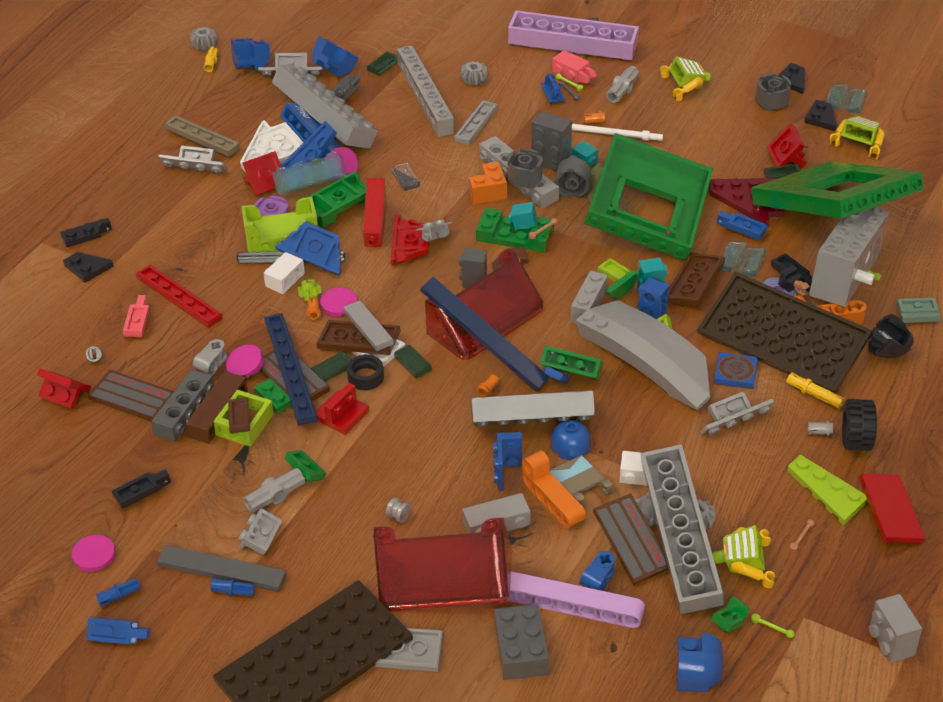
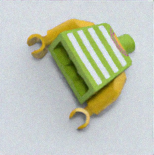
M677 56L669 67L661 66L660 68L662 78H668L670 71L679 87H682V89L675 88L673 91V97H676V101L683 99V93L701 88L703 83L709 82L711 74L705 72L700 63Z
M856 116L844 119L835 133L830 135V145L835 141V147H838L840 145V136L873 145L870 148L868 157L870 158L871 154H876L877 160L885 134L879 128V122Z
M754 525L748 528L739 527L732 534L726 535L723 538L724 549L713 551L715 564L726 562L730 572L745 575L758 581L762 579L761 582L765 588H772L775 583L773 581L775 578L774 572L767 571L765 574L763 573L765 570L763 546H768L771 538L768 537V530L762 529L759 533L757 526Z

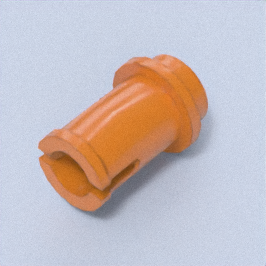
M604 112L584 114L585 124H602V122H605Z
M310 297L307 300L308 309L306 310V315L311 320H316L321 315L319 300L316 297H312L313 302H311Z
M491 374L483 383L478 385V394L481 397L490 396L492 390L500 383L499 378Z

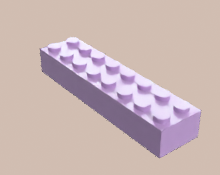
M515 10L508 27V44L632 60L638 44L639 26Z

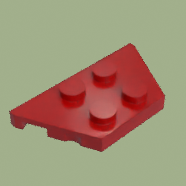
M395 214L391 265L428 255L429 241L423 240L422 230H416L422 228L424 223H418L412 219L406 221L401 219V215Z

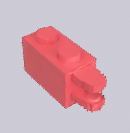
M563 50L552 58V72L555 74L560 73L562 77L576 84L579 82L588 84L590 79H594L597 76L595 70L589 68V61Z

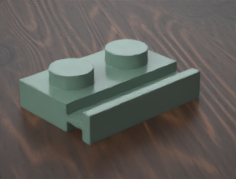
M935 297L897 299L896 305L904 323L939 322L941 319Z

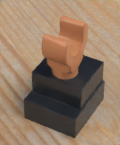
M794 265L780 272L778 285L788 293L795 289L803 297L808 294L806 289L810 287L806 282L801 281L802 276Z

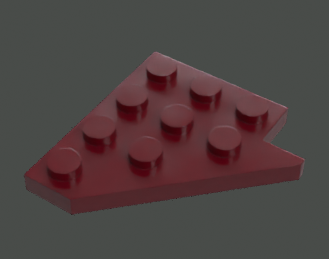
M778 178L710 179V196L747 217L764 223L768 227L769 217H785V209L753 204L751 187Z

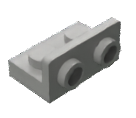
M262 508L259 509L256 515L252 513L246 523L249 525L248 530L243 529L238 538L241 541L238 549L242 550L246 545L264 556L282 520Z

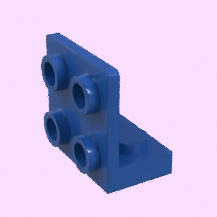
M522 432L497 433V441L493 442V453L497 454L493 455L494 470L498 469V471H494V483H498L499 491H503V466H522Z

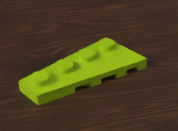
M799 455L788 465L787 471L804 488H808L816 500L820 499L826 505V509L839 518V522L843 526L868 502L864 493L802 455Z

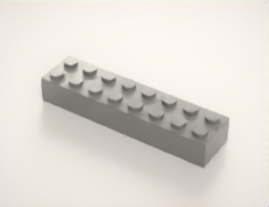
M288 64L286 66H278L272 80L274 85L320 124L327 121L337 132L336 137L345 145L371 148L378 133L372 123L365 121L361 114L354 112L353 107L346 105L343 99L336 97L333 91L325 88L326 85L318 82L315 76L308 74V70L305 68H295Z
M682 444L640 453L642 469L680 614L724 605L722 587Z

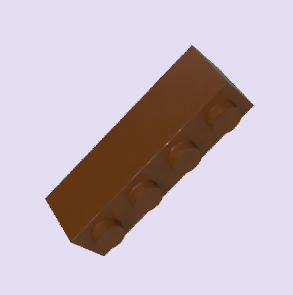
M225 371L216 380L213 388L207 392L201 404L197 405L195 412L186 420L185 427L189 438L207 444L212 441L216 435L213 421L222 411L228 400H230L236 390L248 392L246 377Z

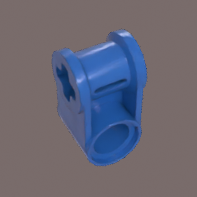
M607 551L597 554L589 567L584 570L579 584L587 588L603 591L614 575V555Z

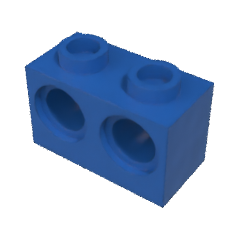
M648 278L639 287L638 294H640L637 308L649 316L658 319L667 313L669 285Z

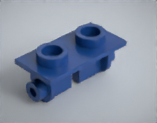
M547 74L545 82L541 83V86L549 103L565 101L554 75Z

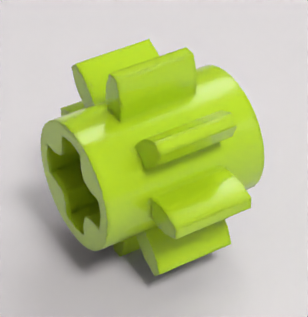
M314 279L304 280L301 282L302 286L297 287L298 295L301 298L304 297V301H307L310 297L311 301H313L312 297L318 298L317 294H321V287L318 283H315Z

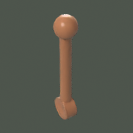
M552 218L551 222L535 232H530L529 238L535 239L537 234L551 225H556L558 220Z
M812 519L807 520L806 527L795 543L790 544L789 550L791 552L798 550V544L807 531L815 525Z

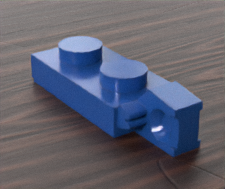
M720 211L717 217L718 224L757 240L762 238L768 227L764 223L738 213L730 215Z
M89 617L86 640L122 644L137 643L138 638H150L151 628L139 627V622L132 620Z

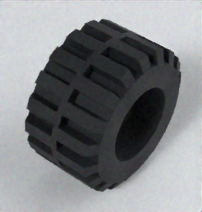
M847 399L842 416L843 445L846 450L871 451L875 445L877 433L876 405L873 400Z

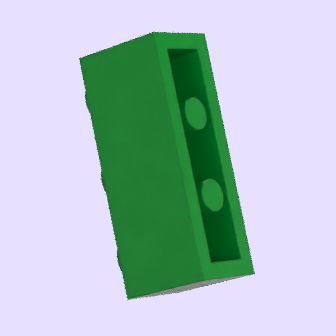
M545 345L540 365L600 381L604 362L598 358Z

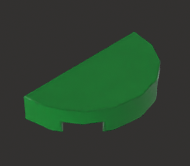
M634 269L606 289L607 294L615 299L625 296L635 285L638 273Z

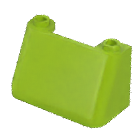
M312 197L299 199L296 203V212L261 216L257 206H241L248 252H281L276 250L275 246L288 238V235L296 231L304 222L318 227Z

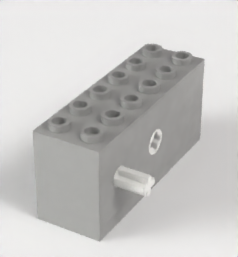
M873 207L840 220L818 251L809 296L846 307L861 282L872 285L875 276L868 272L880 254L889 212L884 211L882 208Z

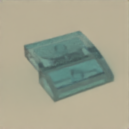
M849 84L833 85L826 102L831 103L835 110L860 113L867 96L866 89L850 90Z
M729 242L723 254L725 263L722 269L732 273L738 272L745 276H757L766 256L765 248H747L746 242Z

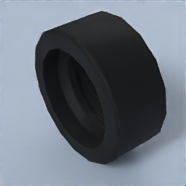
M368 354L352 358L347 365L348 382L355 385V388L358 390L366 391L378 387L384 380L383 362L378 357ZM365 368L376 371L374 374L365 377L355 374L358 370Z

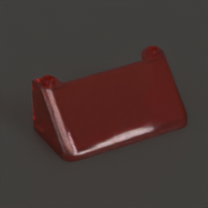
M509 248L499 254L501 267L456 295L503 337L543 311L541 296L519 257ZM429 298L425 300L427 335L462 360H469L487 349Z
M504 517L488 519L482 524L481 533L395 539V532L392 528L374 527L373 538L379 601L389 611L500 604L508 600L511 587L512 548Z

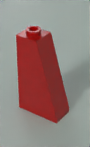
M367 178L363 228L364 247H382L387 207L385 178Z

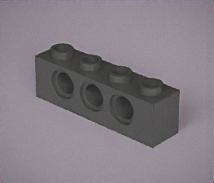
M193 369L188 373L151 421L155 436L175 442L184 433L186 420L192 416L197 405L201 404L207 392L214 386L212 375Z

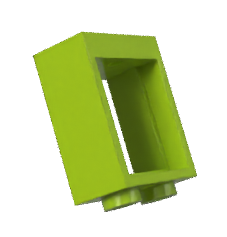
M236 390L230 399L248 398L249 409L258 412L250 423V431L237 434L230 433L227 402L213 421L216 436L251 447L274 415L272 401L248 392Z

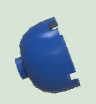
M570 420L561 422L555 427L551 436V449L553 453L555 451L561 459L572 460L584 455L586 452L587 454L589 453L591 437L589 430L584 424Z

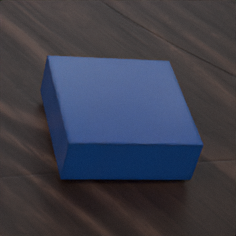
M548 366L544 371L545 374L564 383H567L570 378Z

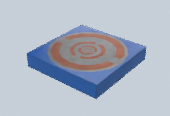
M719 352L714 384L754 389L757 357Z

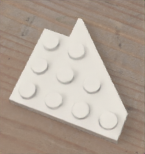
M264 120L261 122L240 161L241 168L245 171L242 162L276 151L279 162L282 164L303 142L286 122L270 127Z

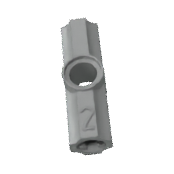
M635 66L626 68L621 76L617 75L614 78L612 87L606 93V98L610 103L615 104L625 93L629 94L631 92L633 83L639 77L640 72Z
M294 468L277 479L269 477L262 483L261 488L243 497V502L250 513H254L272 502L279 504L285 500L289 492L305 484V478L298 468Z

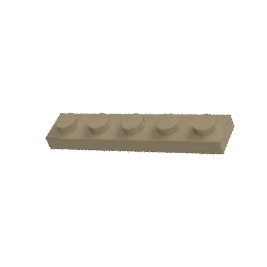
M175 115L164 123L165 129L210 149H214L230 157L240 149L239 142Z

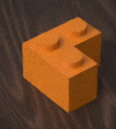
M499 161L482 164V175L469 177V194L473 204L507 199V181Z

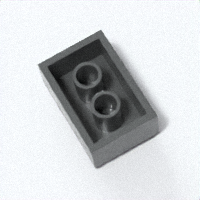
M541 111L532 121V149L539 152V156L543 158V167L556 171L558 164L571 156L572 120Z
M539 605L494 609V627L503 680L549 675V657Z

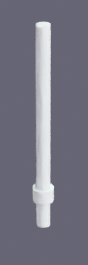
M572 124L573 131L607 135L617 133L625 137L641 138L643 141L663 140V134L650 133V131L645 130L639 132Z

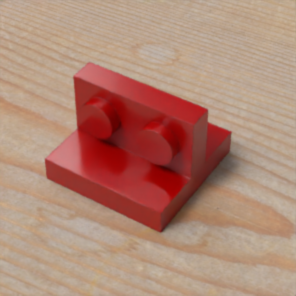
M790 123L767 146L776 167L780 170H783L791 161L802 168L807 164L804 157L805 153L802 151L805 145L796 127Z
M276 151L242 162L247 176L243 177L245 183H250L254 195L287 184Z
M39 368L37 376L45 378L38 396L70 409L75 408L81 391L89 393L91 386L48 370Z
M348 383L340 391L337 390L315 413L317 421L346 435L369 412V406L356 399L355 385Z

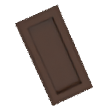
M248 398L228 400L230 433L249 432Z

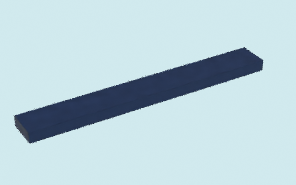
M434 276L421 287L420 291L536 392L550 378Z
M283 313L264 317L297 425L301 426L317 422V416Z

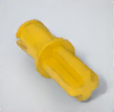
M214 46L209 49L208 54L205 56L203 68L206 72H212L214 64L217 63L218 49L214 48Z

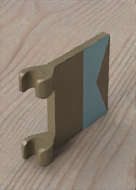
M582 455L550 470V473L582 507L585 506L582 502L584 500L582 492L596 485L599 486L604 495L612 493L610 489L612 482L605 479Z

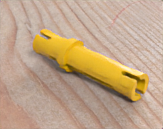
M793 372L787 378L786 383L801 390V393L812 395L839 410L845 402L844 397L816 385L811 379L802 378Z

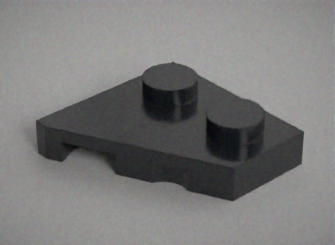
M790 63L778 77L786 76L791 81L790 90L803 94L805 68Z
M815 100L805 117L804 123L836 131L837 123L832 104Z
M77 252L63 260L64 266L84 283L114 267L113 261L110 259Z

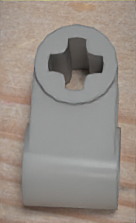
M220 339L210 341L195 356L193 368L203 373L214 375L217 369L227 360V354L224 352V342Z

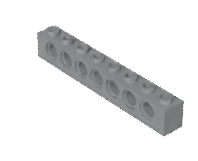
M412 45L397 48L398 66L438 137L454 134L453 116Z

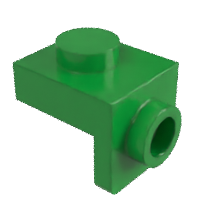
M733 596L729 599L726 608L715 612L711 620L720 629L729 633L743 626L750 607Z

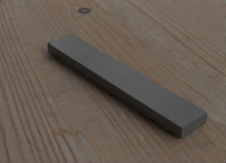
M165 545L157 560L160 567L223 580L235 579L236 582L253 584L255 587L277 592L280 591L287 576L286 570Z

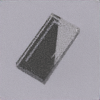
M408 163L391 167L393 175L404 191L420 187V181Z

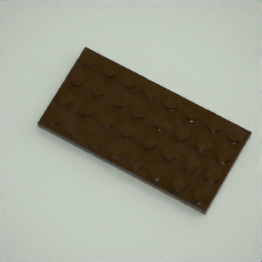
M734 272L697 329L698 334L747 356L757 357L758 361L789 375L793 372L802 378L811 379L816 385L835 394L872 336L871 329L738 272Z
M357 580L214 674L213 679L232 702H322L375 666L379 659L387 658L392 654L391 651L398 650L402 647L403 643L406 645L413 640V636Z

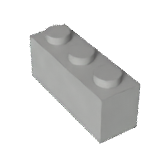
M590 270L571 305V323L576 324L575 320L588 309L600 306L606 294L608 275Z
M522 493L462 509V521L470 541L530 525L531 511Z

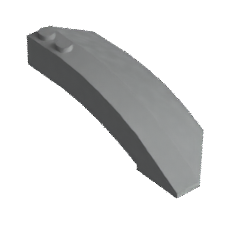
M619 300L590 308L575 320L580 337L620 357L653 380L670 397L696 410H699L711 398L706 356L662 322Z

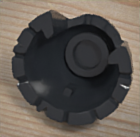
M888 314L876 323V327L873 328L872 336L868 341V349L872 354L879 357H901L911 350L914 344V337L899 317L894 314Z

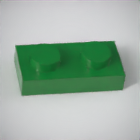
M271 378L254 387V391L259 397L272 401L275 413L278 414L291 406L288 395Z
M303 450L286 453L284 459L293 469L298 468L306 481L324 480L326 472Z

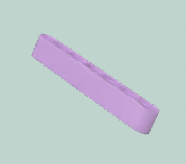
M502 570L498 573L492 590L493 595L502 600L525 605L538 604L539 608L630 628L640 626L645 609L644 602L637 598Z

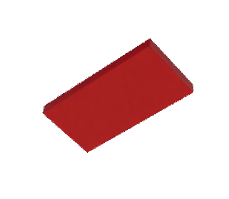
M861 473L859 480L883 542L923 543L925 536L900 475Z

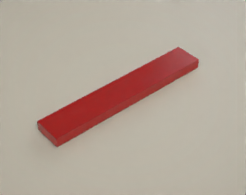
M148 265L136 273L137 279L207 328L223 319L220 312L152 265Z

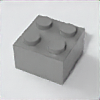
M897 594L875 601L869 632L877 640L882 654L887 656L890 663L915 656L922 627L902 596Z

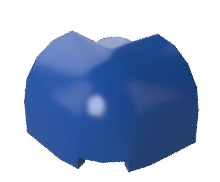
M320 36L312 52V59L316 65L329 70L337 76H343L351 72L359 58L350 51Z
M253 38L231 39V52L235 68L252 67L256 71L258 67L266 66L270 57V44L263 39L259 42L254 41Z
M701 633V638L678 637L677 691H709V688L717 685L722 678V642L717 637L707 633Z

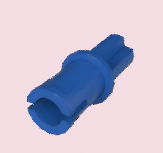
M134 578L118 586L114 584V587L95 595L100 607L118 599L122 600L123 596L139 590L140 584Z
M213 578L210 585L211 592L226 593L229 596H233V594L253 596L255 592V585L236 582L235 579L223 580Z

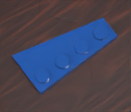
M324 121L281 164L286 180L296 191L337 134L327 121Z

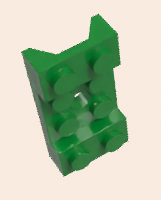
M356 171L308 196L313 198L317 223L320 227L324 228L337 221V214L359 202L365 205L367 186L361 182Z
M485 208L476 228V241L514 248L525 247L526 250L545 253L550 232H554V225L537 234L535 239H530V232H535L551 222V219L537 217L536 227L515 230L513 223H510L509 217L503 216L502 210Z

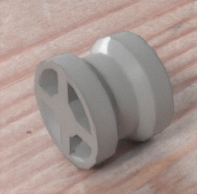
M394 497L388 503L385 514L387 517H394L397 522L403 523L411 512V505L401 503L400 499Z

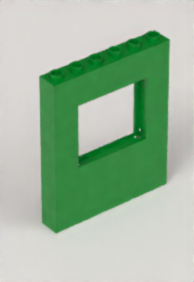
M615 133L584 224L686 261L693 246L713 168ZM624 184L676 202L670 226L666 227L617 209Z
M830 161L751 187L754 205L842 219L922 191L924 186L922 172ZM848 181L863 183L840 192L824 190Z

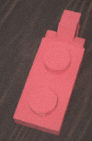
M138 295L136 304L130 305L123 328L124 337H143L150 307L146 302V295Z

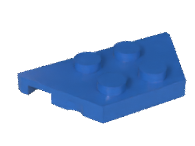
M304 222L296 231L290 233L288 238L275 246L276 250L294 255L309 264L340 276L339 236Z

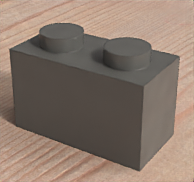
M465 248L463 255L459 257V266H462L459 280H462L463 288L484 290L487 281V250Z

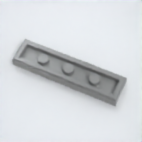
M483 100L454 136V141L470 145L496 112L498 104Z
M361 301L343 307L344 313L376 351L394 345L392 337Z

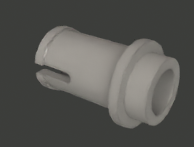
M828 420L826 422H808V435L820 434L829 437V435H833V423H829Z

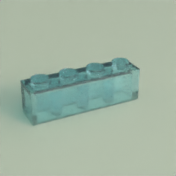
M332 152L326 154V157L321 159L320 157L309 159L310 162L304 164L303 162H297L290 168H277V171L272 173L277 193L283 195L347 176L342 156Z

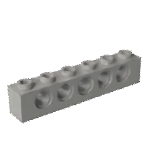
M496 136L479 143L480 159L486 163L499 161L503 174L509 181L507 176V158L514 150ZM543 173L541 181L532 189L513 185L542 209L559 201V186Z

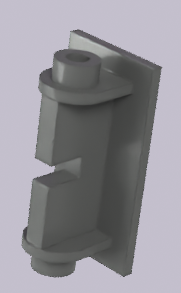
M348 74L331 91L335 93L336 97L345 100L359 87L357 84L360 82V77Z

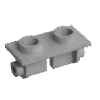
M442 219L434 221V223H424L422 228L416 230H422V238L428 242L447 237L450 233L447 224H451L452 221L445 222Z

